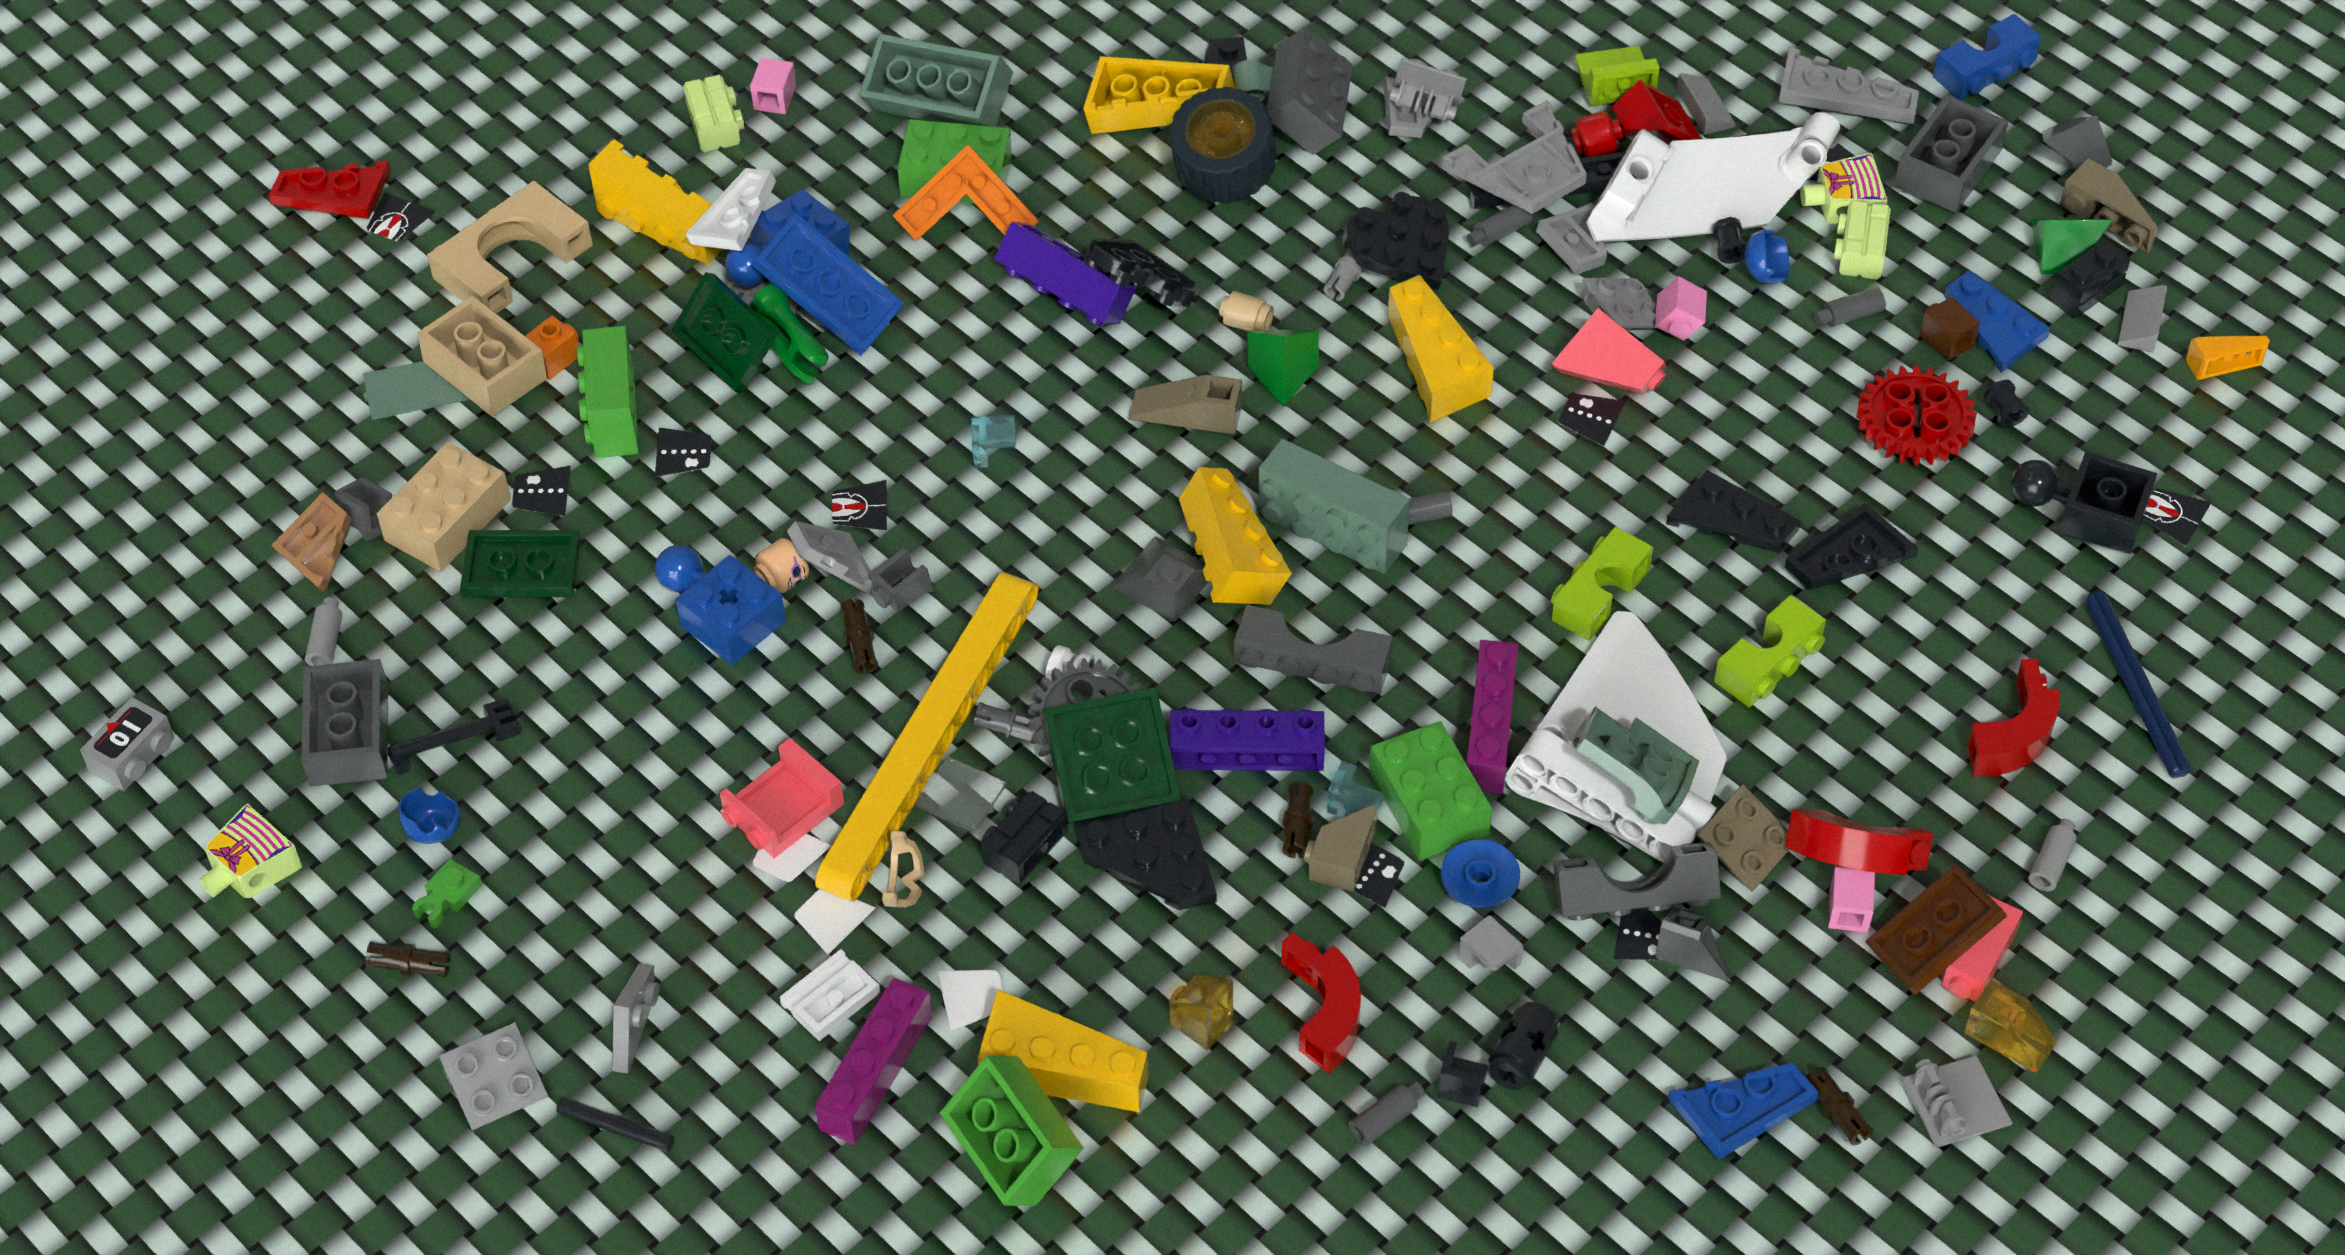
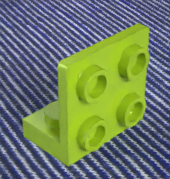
M1639 46L1582 53L1575 56V63L1590 106L1616 103L1639 80L1657 89L1660 69L1657 59L1645 60Z

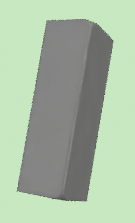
M1685 73L1678 75L1677 92L1703 135L1735 127L1734 120L1708 78Z
M2166 285L2128 291L2118 341L2119 346L2154 352L2166 297Z

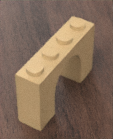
M532 181L427 254L432 277L462 302L473 295L497 314L514 301L509 279L485 260L487 255L503 243L514 240H529L541 244L567 264L593 246L588 221L537 182Z

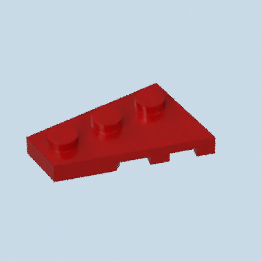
M389 161L376 162V167L359 168L358 163L346 164L344 170L325 171L322 167L282 170L279 172L269 193L271 205L369 219L391 171Z

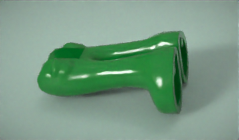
M769 284L757 292L753 299V305L759 311L756 313L779 333L771 348L795 377L806 384H812L819 376V372L809 361L825 366L829 358L826 348L795 316L790 308L786 293L775 284ZM776 323L787 332L791 339V343L785 337V335L782 333V331L779 329Z

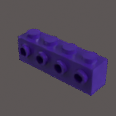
M1011 221L995 256V260L1005 265V272L1017 278H1028L1033 281L1031 286L1034 289L1045 294L1053 293L1060 297L1058 302L1061 305L1072 310L1081 309L1087 313L1085 317L1087 320L1099 326H1105L1106 323L1120 324L1137 288L1131 282L1128 287L1114 283L1109 279L1110 272L1103 268L1099 270L1089 266L1083 261L1085 257L1083 254L1029 223Z
M1192 708L1170 710V751L1174 769L1324 771V711H1311L1308 709L1298 711H1274L1271 709L1259 711L1234 709L1196 710Z

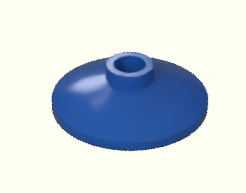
M1469 840L1458 844L1447 853L1441 867V879L1446 891L1458 902L1475 908H1489L1504 903L1516 892L1520 882V867L1515 856L1504 846L1489 840ZM1475 879H1483L1485 882H1477Z

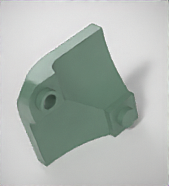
M1596 706L1580 725L1572 741L1577 747L1576 750L1633 790L1635 794L1633 807L1638 810L1639 815L1645 821L1651 824H1667L1682 805L1699 764V760L1637 717L1626 728Z

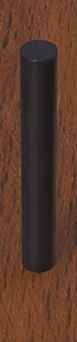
M562 1097L557 1104V1113L654 1148L669 1152L674 1144V1137L573 1100Z

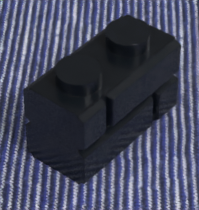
M2103 240L2094 246L2093 250L2090 249L2056 273L2050 300L2072 318L2079 317L2124 285L2125 272L2128 270L2130 258L2108 240Z
M1033 791L1029 792L1021 801L1019 799L1014 800L1006 811L1005 819L997 827L994 825L990 826L981 839L983 862L994 871L1001 872L1004 877L1015 884H1021L1068 832L1067 814L1063 809L1051 802L1048 803L1045 798Z

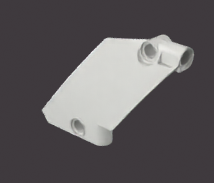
M1817 112L1806 121L1803 127L1795 128L1791 131L1728 138L1671 141L1669 145L1642 128L1631 142L1586 221L1594 242L1662 239L1712 234L1711 228L1713 224L1726 217L1739 219L1743 229L1766 226L1801 185L1826 162L1827 152L1840 130V124L1833 116Z

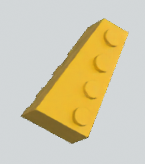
M1100 56L1083 109L1091 134L1165 126L1173 122L1175 112L1180 109L1181 104L1192 98L1194 94L1215 87H1232V89H1235L1229 65Z
M613 139L588 164L597 212L607 219H613L627 226L634 232H640L656 240L663 246H669L683 253L690 259H696L708 265L723 249L691 245L686 233L712 204L693 191L689 195L685 194L677 180L667 174L661 178L647 168L649 165L648 161L639 155H636L634 159L622 152L624 145Z
M1418 275L1389 287L1388 318L1400 348L1404 350L1407 366L1410 373L1414 375L1417 391L1421 400L1425 403L1430 423L1491 397L1494 367L1424 279Z
M1199 467L1179 497V501L1189 531L1196 534L1197 541L1194 547L1196 553L1204 558L1206 565L1202 571L1205 580L1212 582L1213 589L1210 595L1213 603L1271 605L1292 572L1229 470Z
M997 989L978 1055V1065L987 1055L1019 1057L1048 1096L1140 1112L1148 1081V1052Z

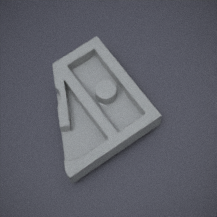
M1386 77L1384 97L1388 135L1422 138L1434 118L1430 114L1435 101L1431 100L1427 115H1424L1428 101L1425 98H1421L1418 110L1414 112L1418 99L1416 95L1411 110L1395 106V102L1389 100L1396 78Z
M1592 203L1540 220L1536 230L1576 274L1603 266L1607 257L1605 244L1603 242H1594L1586 223L1595 207Z
M795 521L787 530L795 545V551L801 558L866 593L872 591L874 586L870 576L871 570L849 532Z
M639 963L614 1003L612 1071L629 1073L651 1006L654 1007L657 1003L659 983L654 982V966Z

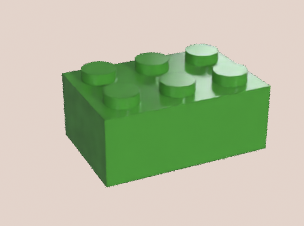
M909 119L898 164L900 197L912 198L968 144L1006 184L1012 159L1010 128ZM966 195L960 201L964 203H974L968 195Z
M626 326L582 330L583 345H577V358L579 367L584 366L582 372H578V384L580 394L585 393L583 399L579 400L581 421H588V423H584L586 445L593 444L595 458L639 454L635 373Z
M1441 721L1371 746L1369 773L1419 861L1450 850L1465 841L1476 840L1490 835L1492 807Z
M987 1055L940 1112L1004 1206H1036L1084 1149L1019 1057Z

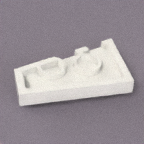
M745 168L688 230L686 236L691 245L742 251L776 183L772 172L769 170Z

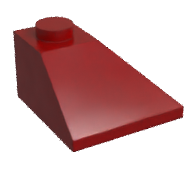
M1639 80L1611 107L1618 118L1621 131L1627 136L1632 134L1636 136L1643 128L1667 145L1671 141L1702 139L1679 101L1642 80Z

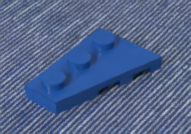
M1968 270L1946 287L1944 297L1946 299L1953 297L1980 322L1977 334L1979 337L1978 343L1984 351L1989 350L1995 358L1994 365L2000 373L2048 338L2050 327L1971 270Z

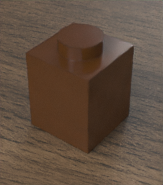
M1950 297L1939 304L1935 303L1927 308L1923 314L1920 336L1941 356L1950 361L1975 346L1980 322L1953 297Z

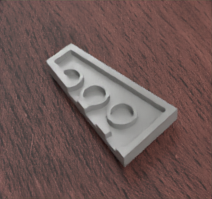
M1789 47L1779 103L1903 123H1914L1919 96L1918 90L1880 77L1871 80L1865 78L1860 70L1848 67L1845 71L1830 66L1828 59L1816 56L1813 60L1801 56V50Z

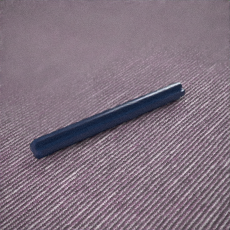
M2102 591L2089 594L2086 606L2168 774L2174 779L2185 777L2189 774L2191 765L2107 595Z

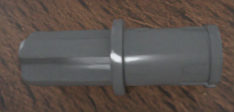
M983 702L979 703L976 711L977 716L974 717L973 722L975 726L978 725L1004 733L1005 738L1008 739L1010 736L1031 741L1033 734L1038 731L1027 728L1028 722L1032 718L1017 714L1018 710L1013 709L1010 712L986 705Z

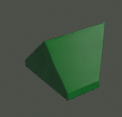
M2032 219L2040 273L2056 274L2092 249L2113 220Z
M1247 330V366L1283 407L1319 366V330Z

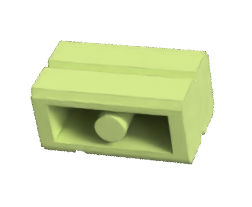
M720 75L707 77L704 81L698 79L685 82L683 88L686 105L700 150L708 152L717 150L720 146L726 148L738 145L740 142L739 130L744 129V123L740 109L733 110V107L737 106L733 87H726L724 79Z
M1851 201L1848 204L1847 214L1840 213L1837 234L1843 235V239H1836L1834 259L1840 260L1839 272L1841 275L1854 277L1861 275L1862 278L1876 280L1881 278L1891 210L1889 205L1874 203L1868 205L1867 202Z

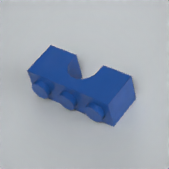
M2014 13L1989 26L1984 51L1977 50L1962 40L1939 52L1933 78L1955 98L1962 100L1972 94L1979 93L1983 88L1996 81L2004 80L2015 71L2032 65L2038 57L2041 36Z

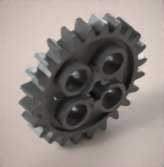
M1082 658L1079 669H1076L1068 661L1064 668L1065 674L1055 667L1051 673L1052 681L1044 677L1042 678L1039 686L1043 691H1034L1031 699L1036 703L1030 704L1027 712L1034 716V718L1029 720L1027 728L1038 730L1033 734L1031 743H1043L1038 754L1039 757L1051 754L1042 714L1043 709L1081 702L1073 698L1071 695L1073 690L1085 692L1089 700L1096 698L1100 691L1105 693V697L1139 691L1141 684L1136 683L1129 686L1127 684L1130 676L1129 672L1124 673L1120 677L1116 676V664H1113L1108 671L1103 670L1101 659L1097 660L1094 668H1089L1087 660ZM1053 760L1050 762V768L1054 767Z

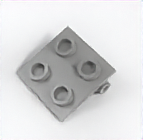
M1401 58L1389 100L1394 101L1395 106L1411 110L1416 95L1418 99L1414 112H1417L1421 98H1425L1428 101L1424 115H1427L1432 100L1435 102L1430 114L1431 117L1446 121L1447 118L1454 120L1467 78L1461 77L1453 70H1439L1429 67L1425 62L1418 59L1407 60Z
M1583 279V282L1588 287L1583 293L1585 296L1584 302L1593 313L1599 308L1628 333L1632 328H1658L1655 326L1656 304L1646 292L1645 286L1638 279Z
M515 1022L439 1056L447 1080L454 1089L472 1131L548 1097Z
M1977 1055L1939 1067L1936 1063H1932L1930 1059H1924L1915 1065L1917 1069L1915 1074L1901 1078L1936 1148L2012 1125V1121Z

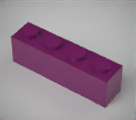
M1480 640L1467 766L1482 792L1503 794L1518 643Z
M892 978L815 1104L820 1131L856 1145L932 1018L928 991L897 978Z

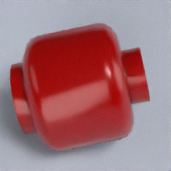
M1605 111L1578 118L1575 128L1571 129L1577 154H1583L1585 158L1615 153L1618 149L1617 140L1623 138L1618 119L1611 120L1609 114Z

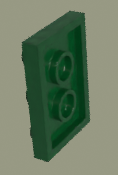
M708 272L704 273L671 330L735 391L741 392L746 390L779 334L719 277Z
M469 530L460 584L462 597H574L581 543L579 530Z

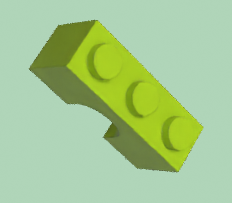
M1616 526L1606 538L1604 536L1600 537L1594 545L1589 558L1586 561L1581 560L1578 562L1572 572L1571 579L1565 585L1560 584L1555 589L1551 597V603L1553 604L1552 621L1590 641L1610 618L1613 594L1601 587L1608 585L1616 586L1631 593L1650 571L1653 546Z
M1790 595L1766 617L1762 639L1773 647L1758 648L1745 639H1740L1718 659L1714 683L1749 708L1758 699H1766L1773 692L1779 680L1784 676H1792L1798 669L1801 661L1808 654L1813 656L1820 650L1825 641L1823 633L1826 619Z

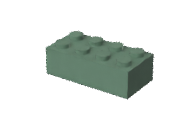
M879 34L859 96L877 112L924 121L996 127L1014 71L997 55Z
M1284 439L1280 440L1259 467L1258 514L1268 521L1291 529L1303 538L1316 541L1326 546L1332 552L1341 553L1359 562L1365 568L1374 569L1384 575L1407 546L1410 498Z

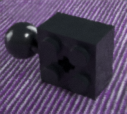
M2085 451L2074 484L2059 480L2056 470L2049 463L2042 460H2029L2019 465L2014 471L2011 479V488L2015 497L2021 503L2028 506H2042L2049 503L2052 499L2066 503L2059 533L2131 554L2158 473Z

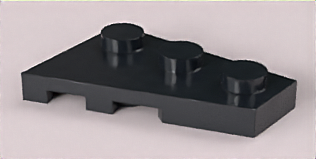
M1706 470L1667 515L1666 525L1679 528L1681 523L1699 528L1698 533L1712 536L1713 532L1734 537L1737 543L1780 553L1799 531L1801 521Z
M1864 503L1788 556L1784 568L1812 590L1917 556L1918 547Z

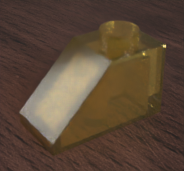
M1195 976L1186 986L1178 987L1169 1000L1170 1024L1205 1050H1208L1233 1024V981L1228 977Z
M1993 979L1990 980L1972 1006L1964 1031L1965 1034L2036 1074L2057 1043L2056 1038L2029 1000Z

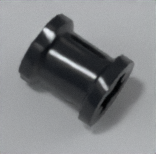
M1726 217L1716 221L1711 230L1714 239L1717 240L1719 245L1717 249L1719 260L1727 264L1742 261L1747 243L1742 240L1743 228L1740 220L1735 217Z
M2011 380L1998 381L1985 391L1984 399L1988 405L1994 407L1998 414L1997 421L2001 427L2009 428L2016 426L2027 418L2029 408L2025 403L2019 401L2015 394V385Z

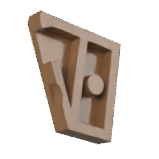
M322 492L271 546L324 592L329 584L352 518Z

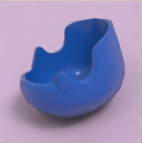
M1759 230L1751 235L1746 244L1744 260L1750 275L1761 283L1784 282L1789 276L1790 263L1787 244L1783 237L1771 235L1775 233V230Z
M416 788L402 796L397 806L404 833L414 842L422 844H434L448 840L456 833L462 820L458 803L446 796L442 790L436 795L430 796L425 794L422 788Z

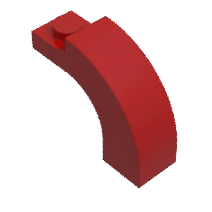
M2037 658L2022 659L2017 674L2016 686L2022 712L2007 721L1972 724L1967 749L1973 777L1997 776L2017 771L2033 762L2049 743L2059 711L2060 693L2059 689H2047V677L2045 673L2040 674Z
M1792 809L1785 847L1804 856L1837 866L1875 873L1906 875L1907 870L1927 871L1934 833L1924 828H1887L1861 824L1843 819L1825 810Z
M1292 932L1282 941L1281 964L1314 988L1323 1001L1320 1010L1299 1030V1051L1330 1074L1347 1057L1356 1041L1360 1024V984L1353 966L1334 945L1322 955L1314 943L1309 940H1302Z

